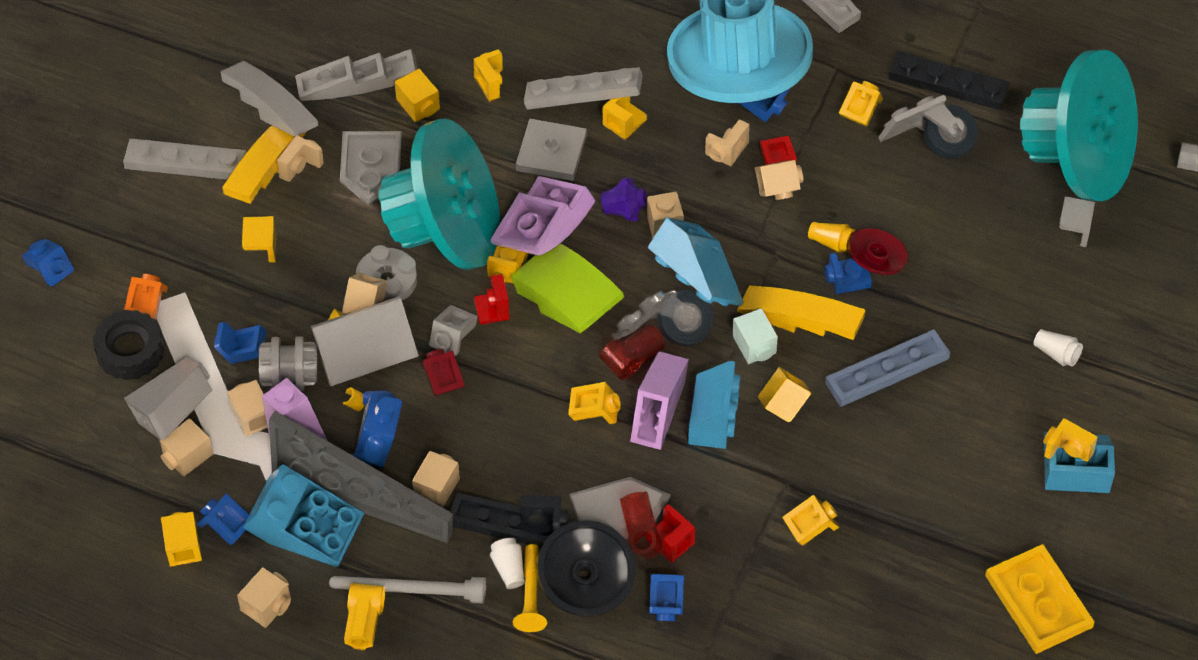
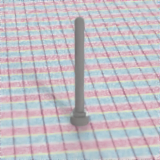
M333 576L329 580V585L333 589L349 590L351 583L385 586V592L464 596V599L470 600V603L484 604L486 596L485 577H472L471 580H465L464 583Z

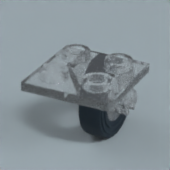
M673 289L663 293L660 290L655 295L651 294L638 305L641 310H637L633 314L629 313L616 324L619 329L612 334V337L617 340L629 335L649 318L657 320L662 335L671 343L679 346L695 345L704 340L710 333L714 320L713 311L710 304L700 299L694 291L681 290L676 292Z

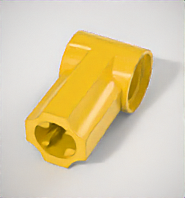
M351 583L347 605L349 615L344 636L346 645L359 650L373 647L378 615H382L384 608L385 586Z

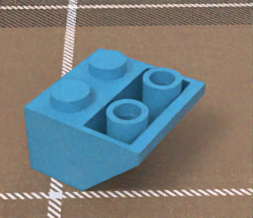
M734 361L725 362L697 374L689 424L688 444L726 449L727 438L734 437L735 415L738 409L741 376L735 374Z
M1094 434L1098 438L1094 454L1088 462L1070 456L1061 447L1056 450L1051 459L1044 456L1045 490L1110 493L1115 475L1114 445L1109 435Z

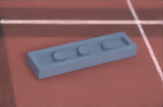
M931 330L826 376L825 384L839 406L842 407L948 360L950 351L937 332Z

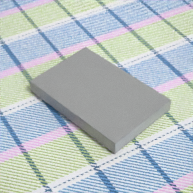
M399 296L311 326L330 386L419 356L404 306Z

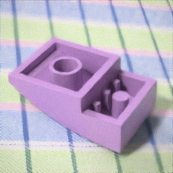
M538 176L528 194L519 193L490 241L494 245L540 256L559 245L573 232L587 215L595 199L585 186Z

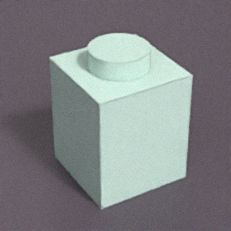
M762 308L733 319L732 336L748 364L756 361H765L776 354L778 336Z

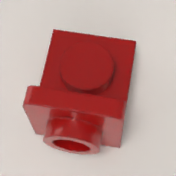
M503 274L491 276V288L486 289V295L474 297L478 321L481 325L510 320L509 299Z

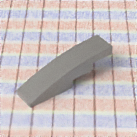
M409 49L385 59L380 52L355 62L349 56L295 75L301 101L322 100L358 95L395 86L396 80L417 70L418 67L415 55Z
M242 61L221 71L222 82L238 89L241 101L258 109L260 120L294 137L318 126V120L299 100L260 69Z

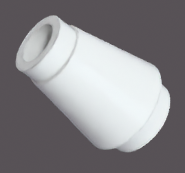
M1043 329L1037 333L1034 339L1035 347L1062 366H1074L1080 358L1083 345L1078 342L1077 338Z
M505 538L494 542L491 545L492 552L490 557L506 588L514 589L524 585L521 545L516 543L515 538Z

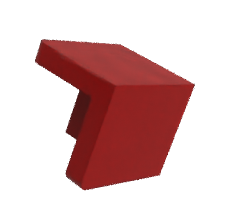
M668 504L663 508V521L646 534V541L673 563L695 544V527Z

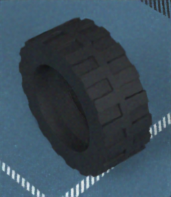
M123 310V312H115L111 314L112 316L102 320L101 325H98L95 329L96 334L93 335V346L98 364L106 374L109 373L116 379L129 380L135 378L136 380L141 378V376L149 375L154 368L156 369L159 366L160 360L164 357L163 350H165L161 329L158 327L157 321L152 319L149 314H143L138 310ZM138 334L144 340V347L135 355L120 356L114 351V342L123 335Z

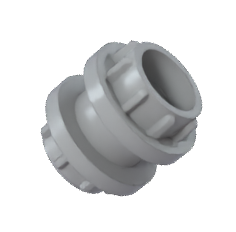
M296 336L295 345L281 346L280 337H272L271 342L262 343L259 346V380L261 385L272 386L273 388L285 378H288L292 383H296V387L300 391H305V386L315 385L317 382V346L315 343L304 342V336Z

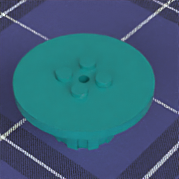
M1088 50L1080 54L1073 61L1065 75L1061 88H1035L1031 91L1032 94L1030 97H1026L1023 105L1024 110L1022 118H1020V130H1022L1024 151H1027L1030 155L1029 159L1040 163H1060L1066 182L1079 198L1087 201H1106L1115 196L1122 188L1133 163L1138 133L1137 102L1131 77L1122 60L1109 50Z
M438 119L425 123L417 131L413 140L411 168L387 175L381 181L382 187L379 189V201L381 203L383 221L386 223L391 237L395 242L401 243L403 248L409 249L434 242L440 252L452 264L461 269L471 270L487 265L488 257L493 256L497 245L492 244L490 240L500 225L498 198L488 166L476 143L460 125L449 119Z

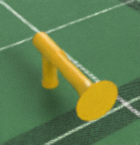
M534 544L525 547L524 608L522 614L517 615L513 619V625L516 629L529 633L541 631L547 625L546 618L538 614L537 562L539 547Z

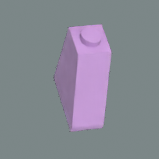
M658 352L638 389L630 442L661 450L685 384L689 359Z
M285 378L262 396L269 436V419L274 411L327 441L308 398L288 378Z

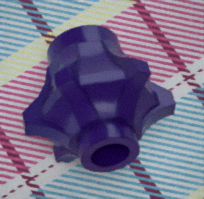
M623 177L615 187L602 191L601 203L603 211L606 215H619L627 221H638L639 211L642 207L647 206V192L645 188L640 189L636 186L633 178Z

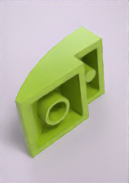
M561 243L540 256L535 255L511 275L517 294L536 303L540 313L580 334L624 298L623 292L601 271Z

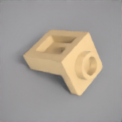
M739 119L732 129L728 128L723 138L709 133L706 136V155L710 156L714 161L732 166L749 143V124Z
M296 135L277 159L279 178L290 182L296 173L302 172L306 162L320 168L323 165L322 148L315 141L306 140Z

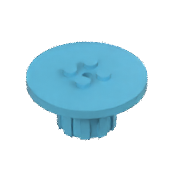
M700 0V10L685 18L672 32L667 45V58L669 69L675 80L691 93L718 102L746 103L776 96L797 84L810 68L813 58V42L806 24L794 13L775 5L774 0Z

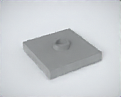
M529 118L515 164L516 171L574 181L586 140L587 129Z

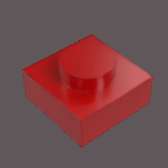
M789 136L760 141V151L765 165L787 160H795L797 162Z

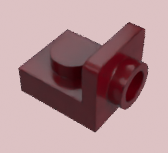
M442 348L426 354L427 359L422 361L421 367L426 372L434 397L465 387L453 351L445 353Z

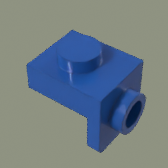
M789 89L767 99L739 104L766 122L773 113L778 116L788 102L783 98Z
M46 238L34 242L30 245L29 250L21 255L26 265L39 271L49 286H54L74 271L62 246Z
M222 322L218 325L214 347L230 364L259 358V346L265 343L267 331L261 325L233 330L226 322Z
M651 574L649 614H656V621H676V615H683L684 575Z

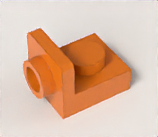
M143 274L142 278L132 277L124 310H138L143 314H149L152 319L156 320L162 292L167 293L168 286L160 282L161 278L158 276Z

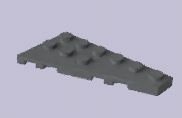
M274 411L269 419L272 473L284 464L366 515L448 543L453 534V514Z

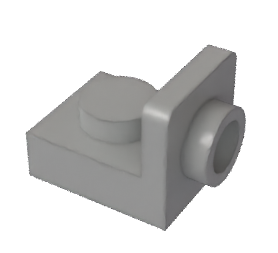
M450 305L433 320L429 345L437 350L443 348L445 353L453 351L456 356L460 351L461 340L476 326L478 316Z

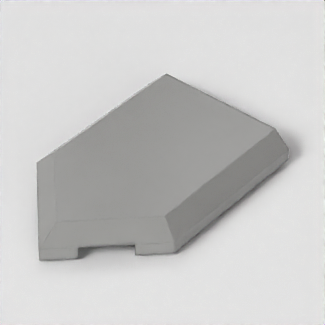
M343 131L340 182L367 205H370L379 198L382 179L387 175L400 171L402 131Z
M628 477L569 494L579 521L589 520L603 523L615 529L625 539L652 530L657 517L663 507L666 506L671 494Z

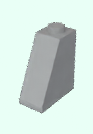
M186 357L124 399L138 424L162 441L212 391L207 381L210 375L202 363L196 364Z

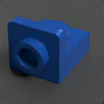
M836 253L829 254L828 265L824 266V273L827 283H832L835 294L871 288L872 280L868 270L861 267L853 258L838 261Z
M225 494L218 501L211 498L199 511L203 517L196 524L200 528L208 524L227 543L232 545L244 533L245 529L243 526L249 514L230 496Z

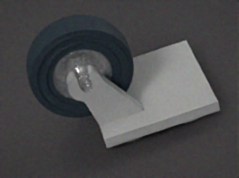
M945 95L935 99L933 96H928L919 101L917 107L908 110L907 107H904L891 115L892 119L884 124L885 129L878 138L880 142H883L907 130L918 127L924 132L925 142L932 152L943 158L954 159L965 155L972 149L977 140L978 127L974 117L966 109L957 105H944L947 100Z

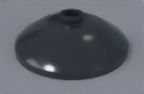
M589 520L571 522L561 526L560 529H556L544 542L537 562L538 580L547 598L559 609L581 617L599 616L618 607L630 593L636 574L634 555L625 538L610 526ZM580 571H587L590 574V578L582 579L578 573Z

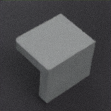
M1065 196L1059 228L1082 233L1080 246L1086 247L1095 202Z

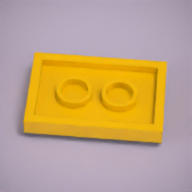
M1043 544L986 570V578L1035 654L1093 628L1094 620Z

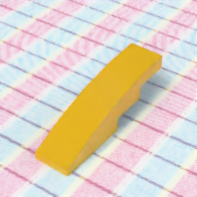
M274 126L269 127L252 145L222 187L224 195L251 204L260 188L266 189L274 174L279 173L277 159L295 137ZM304 132V133H302V134H300V135H298V136H300V137L303 138V136L305 135L306 132Z
M750 285L742 299L744 303L737 309V312L745 315L762 308L771 325L793 333L799 327L823 337L826 331L851 340H854L866 311L865 309L834 299L805 292Z

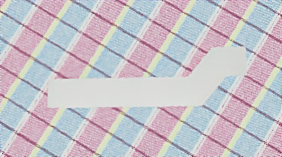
M184 292L161 300L156 319L175 364L187 357L196 364L202 363L210 375L207 381L212 391L194 410L204 433L210 438L213 454L260 465L267 482L272 474L269 433L259 431L247 437L243 434L230 409L228 391L186 293Z

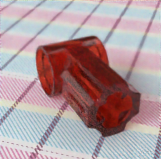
M647 325L624 341L615 339L609 342L602 349L600 359L619 380H626L635 374L642 362L665 348V341L661 332L655 326Z
M635 492L620 498L629 535L628 544L631 550L644 559H652L658 556L662 549V540L657 532L648 492ZM651 535V546L645 550H640L638 543L641 537Z

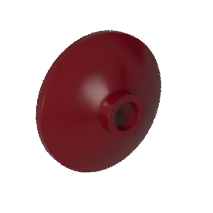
M874 228L861 229L856 231L849 240L848 248L852 258L861 267L873 273L882 275L895 274L900 272L907 263L908 255L904 245L895 236L883 230Z

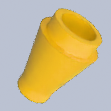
M812 222L808 231V238L841 254L843 251L849 252V240L855 233V229L850 228L848 224Z

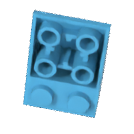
M667 217L647 247L656 255L655 260L664 267H671L677 272L675 277L688 286L692 285L697 289L696 295L703 301L710 304L715 301L723 306H728V304L742 306L744 302L720 242L699 224Z
M282 464L269 476L243 528L271 545L338 567L364 512Z

